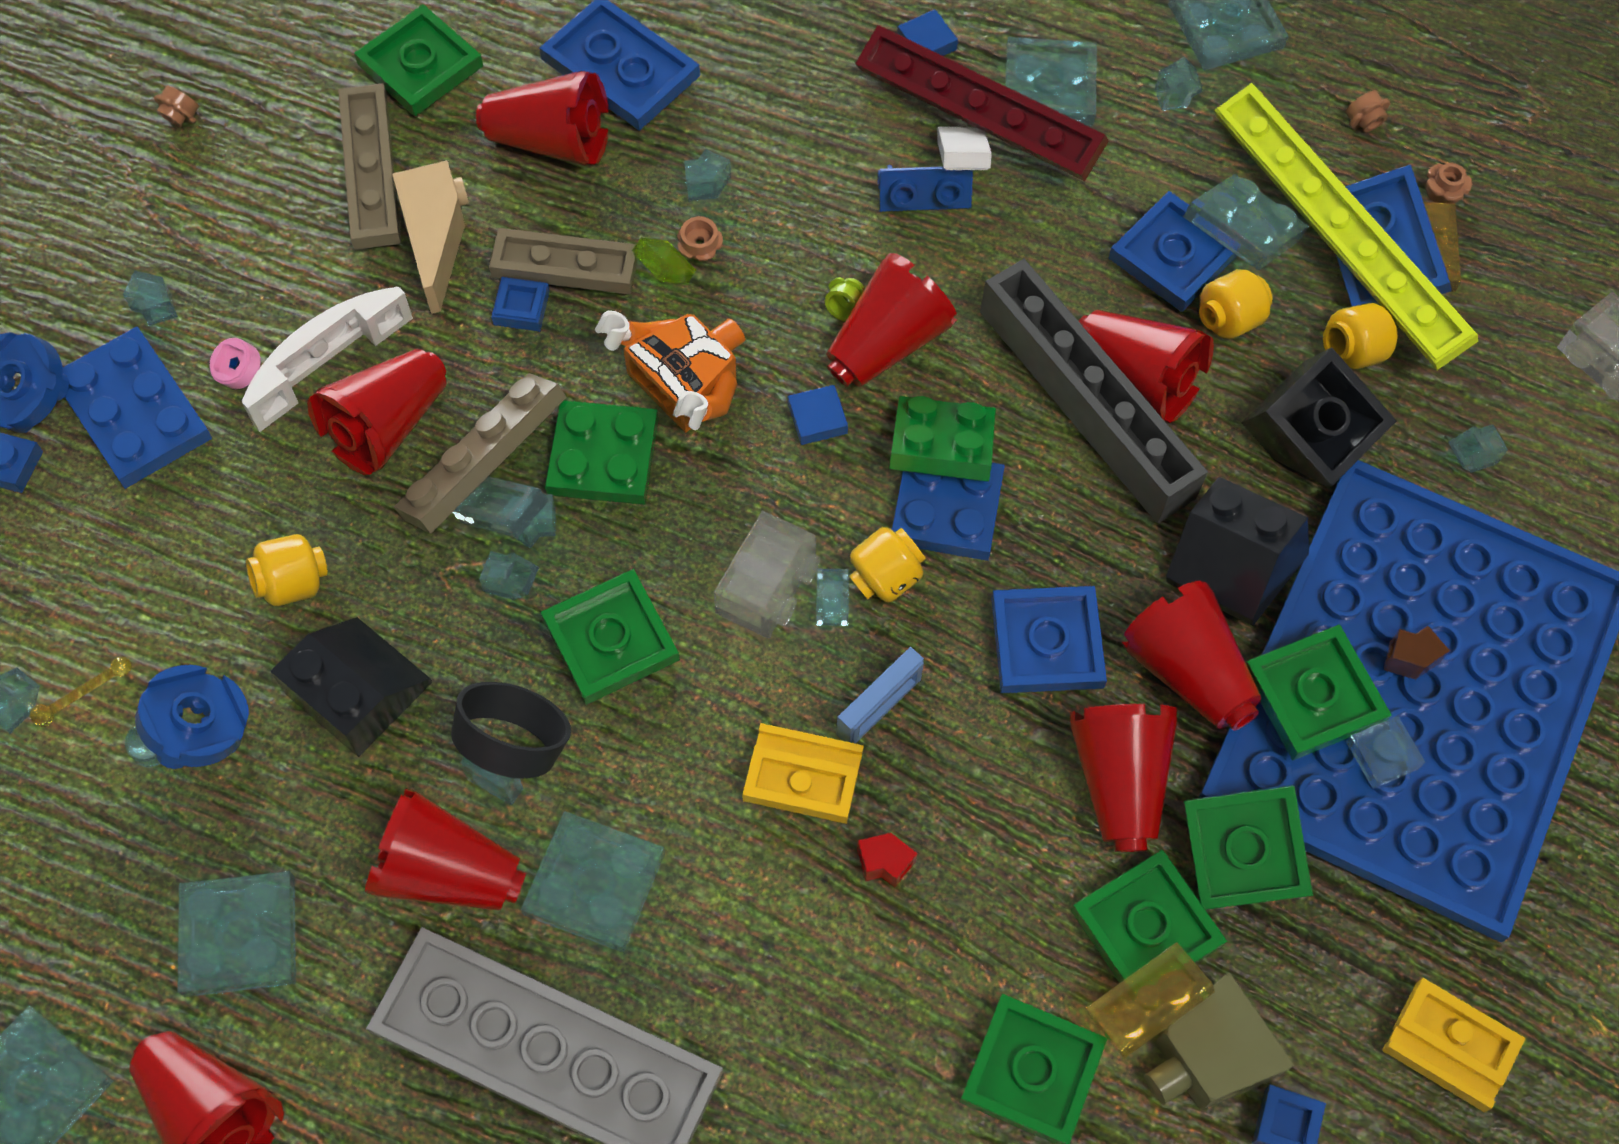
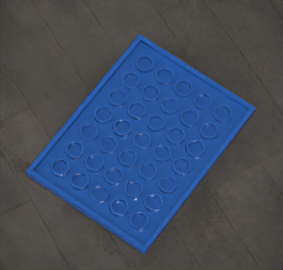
M1358 460L1337 481L1309 545V555L1300 565L1261 655L1340 624L1392 716L1382 725L1292 761L1261 702H1259L1256 706L1259 713L1250 723L1236 731H1233L1229 726L1198 798L1294 785L1306 852L1502 943L1510 937L1619 632V571ZM1429 626L1450 650L1438 665L1416 680L1384 670L1390 641L1399 629L1416 634Z

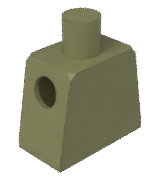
M1229 972L1219 979L1155 1041L1166 1061L1145 1074L1144 1077L1149 1089L1161 1104L1165 1105L1187 1090L1195 1104L1203 1110L1277 1079L1292 1068L1294 1064Z

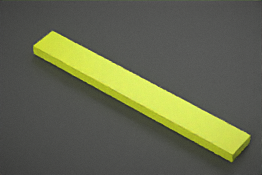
M1250 83L1214 110L1217 119L1373 298L1392 315L1395 323L1436 370H1439L1479 342L1478 334L1253 83Z

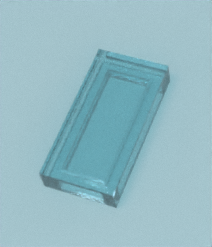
M488 476L452 513L461 523L518 538L547 504L549 499L539 488Z

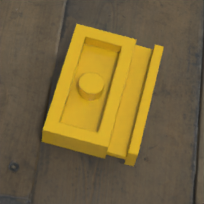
M760 723L757 742L754 746L742 794L743 801L847 824L864 745Z
M1421 978L1416 982L1382 1051L1485 1113L1493 1108L1495 1104L1494 1099L1499 1089L1503 1087L1526 1038L1432 982Z

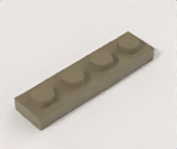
M384 83L338 89L350 239L353 248L357 250L401 244L396 186L392 175L394 173L388 101Z
M528 373L523 379L514 383L509 393L491 411L482 415L477 420L475 427L457 445L446 450L441 460L422 479L416 481L408 488L406 495L394 506L402 519L431 534L567 398L558 383Z

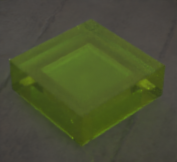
M640 238L632 249L634 255L660 282L689 283L697 271L668 240Z

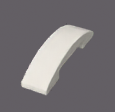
M393 287L351 298L317 315L285 339L262 364L242 399V404L254 427L261 432L296 406L299 402L292 387L363 334L377 346L412 320L413 317L405 293L399 287Z

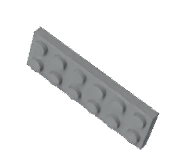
M421 927L366 1028L377 1037L600 1144H690L723 1073V1068L423 927Z

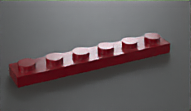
M877 25L855 63L861 71L1084 182L1109 142L1105 134L880 25Z

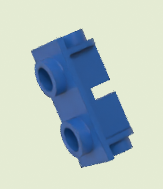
M887 165L886 169H880L877 172L878 189H880V212L971 208L973 170H946L943 166L892 168V165Z

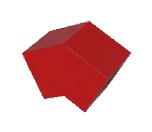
M892 833L858 840L857 845L865 882L883 878L895 888L916 863L918 853Z

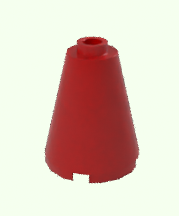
M578 71L487 94L483 102L477 107L476 123L479 130L483 131L484 136L489 141L581 165L597 164L605 152L609 128H600V113H609L605 87L598 74Z
M889 253L881 261L826 353L831 361L827 366L828 371L846 387L851 383L859 387L863 386L949 330L958 320L954 318L957 315L955 307L938 285L928 275L921 280L916 275L911 274L909 271L915 264L897 253Z
M1095 310L1089 316L1084 315L1080 318V324L1164 421L1172 423L1188 409L1200 388L1192 385L1199 370L1207 374L1212 362L1214 341L1211 336L1201 330L1103 310Z
M414 349L317 389L307 400L308 414L319 436L323 437L328 433L338 445L331 452L353 471L362 475H370L385 466L445 389L446 368L441 359L434 353Z
M1200 580L1186 583L1178 587L1183 595L1182 597L1169 604L1162 596L1139 614L1126 629L1124 636L1128 642H1122V645L1128 654L1215 727L1222 729L1230 726L1233 731H1236L1250 723L1258 715L1259 711L1256 706L1261 700V695L1213 590L1206 582Z
M1116 704L1084 708V716L1076 711L1070 712L1071 730L1102 839L1104 842H1114L1115 852L1147 851V841L1158 839L1178 721L1176 707L1160 705L1161 715H1146L1145 704Z
M405 788L404 794L400 796L378 847L380 852L377 859L380 863L378 867H371L365 886V893L377 897L501 911L504 901L516 903L527 872L517 869L521 858L420 793Z
M169 1031L150 1035L142 1040L134 1050L129 1071L162 1144H271L275 1136L269 1129L275 1116L282 1122L284 1110L281 1101L270 1090L175 1032Z

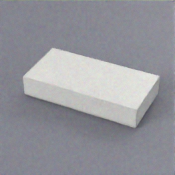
M938 127L937 143L943 168L946 170L991 169V149L984 131L976 127Z

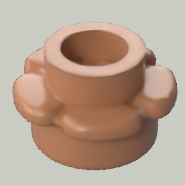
M166 85L161 95L157 94L154 96L155 102L160 105L156 112L170 123L181 127L184 121L191 124L196 122L193 116L199 105L183 92Z
M1375 90L1360 96L1346 109V114L1351 120L1349 125L1353 130L1361 127L1365 133L1378 128L1388 118L1386 109L1390 106V100L1387 98L1382 99Z
M1456 163L1436 164L1427 173L1429 178L1426 183L1427 195L1439 205L1450 206L1456 204L1472 188L1471 177L1466 174L1462 166Z
M697 216L688 219L683 223L677 234V239L680 241L678 243V250L688 259L693 258L698 261H707L716 255V250H719L723 244L722 234L718 231L716 224L706 217ZM702 240L704 242L697 244L695 241Z

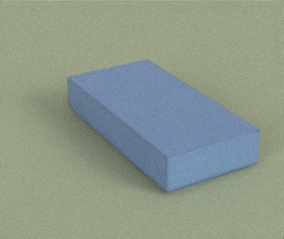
M910 646L837 717L836 735L842 741L856 744L921 681L924 658Z

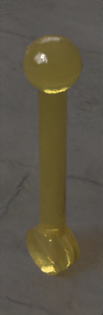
M116 657L112 660L110 668L48 706L39 704L32 708L30 712L31 721L39 727L49 726L54 720V714L113 677L128 675L132 669L131 661L126 657Z

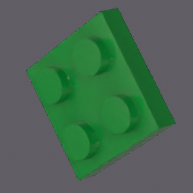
M424 4L354 52L357 65L378 84L384 83L385 90L414 116L418 115L483 67L481 54Z
M899 396L889 469L989 482L996 408L982 406L974 402L954 403L933 400L925 396Z
M564 400L559 406L545 484L547 495L645 505L659 419L658 410Z
M634 569L541 611L543 622L586 705L680 661L679 652Z
M1340 624L1246 662L1261 695L1260 702L1292 761L1382 725L1392 716Z
M1294 785L1184 800L1200 903L1205 910L1313 896Z
M1163 849L1078 901L1070 910L1133 1004L1214 953L1227 942Z
M1002 993L960 1103L1054 1144H1070L1108 1038Z

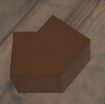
M1429 626L1416 634L1399 629L1390 641L1384 670L1416 680L1438 665L1450 650Z

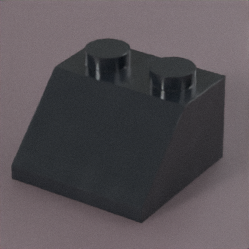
M1331 347L1305 360L1242 424L1274 460L1326 487H1330L1397 420Z
M1218 477L1189 514L1168 569L1166 582L1177 588L1194 581L1206 582L1213 590L1222 611L1254 626L1309 555L1308 517Z
M358 617L309 633L270 671L283 692L357 757L432 683L430 677Z

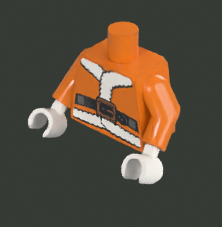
M606 311L603 313L595 328V332L608 334L604 341V345L608 350L614 351L620 344L625 345L623 349L627 374L685 433L691 429L698 430L704 421L722 417L728 413L738 384L736 380V358L732 351L745 342L744 333L735 321L727 318L710 331L692 314H686L678 319L632 322L616 311Z

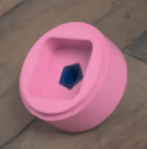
M239 338L226 339L212 353L210 359L211 375L217 382L231 389H242L251 383L253 377L260 369V354L253 345Z

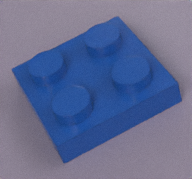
M1168 191L1111 247L1108 258L1179 311L1183 312L1201 294L1204 286L1213 281L1239 255L1243 243L1175 194Z
M992 463L989 482L903 471L892 530L896 532L902 528L919 549L988 561L1005 465Z
M1095 586L993 590L991 601L1001 693L1104 689L1107 677Z

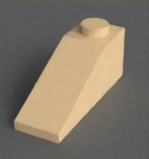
M447 160L392 174L431 314L441 312L465 227L460 206L469 204L462 177L452 178Z

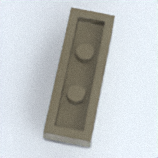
M498 228L489 269L492 278L501 279V277L545 282L549 285L631 294L639 258L638 244Z

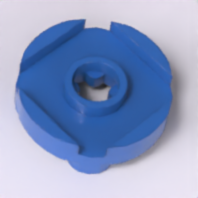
M8 332L0 334V427L17 433H26L51 412L57 401L66 396L69 389V380L63 374V366L59 354L49 342L28 333L16 335ZM16 373H20V383L15 390H12L15 385L13 376Z
M198 665L174 666L161 671L151 679L147 689L141 694L135 715V724L142 742L151 752L156 754L160 764L171 769H179L183 766H207L225 759L239 748L247 723L249 709L243 692L234 681L225 675L220 680L214 675L206 674L207 668ZM189 707L194 714L204 713L206 716L197 724L186 722L181 718L183 708Z

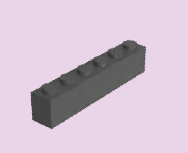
M1022 259L986 280L980 313L1155 522L1159 524L1196 500L1208 471L1025 259Z

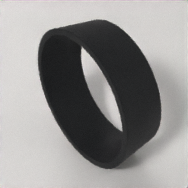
M480 682L465 687L458 695L451 730L452 741L456 749L466 759L494 774L520 779L542 776L551 770L571 736V726L565 714L551 701L526 688L502 682ZM493 718L516 724L534 734L545 747L530 748L503 742L486 734L470 720Z

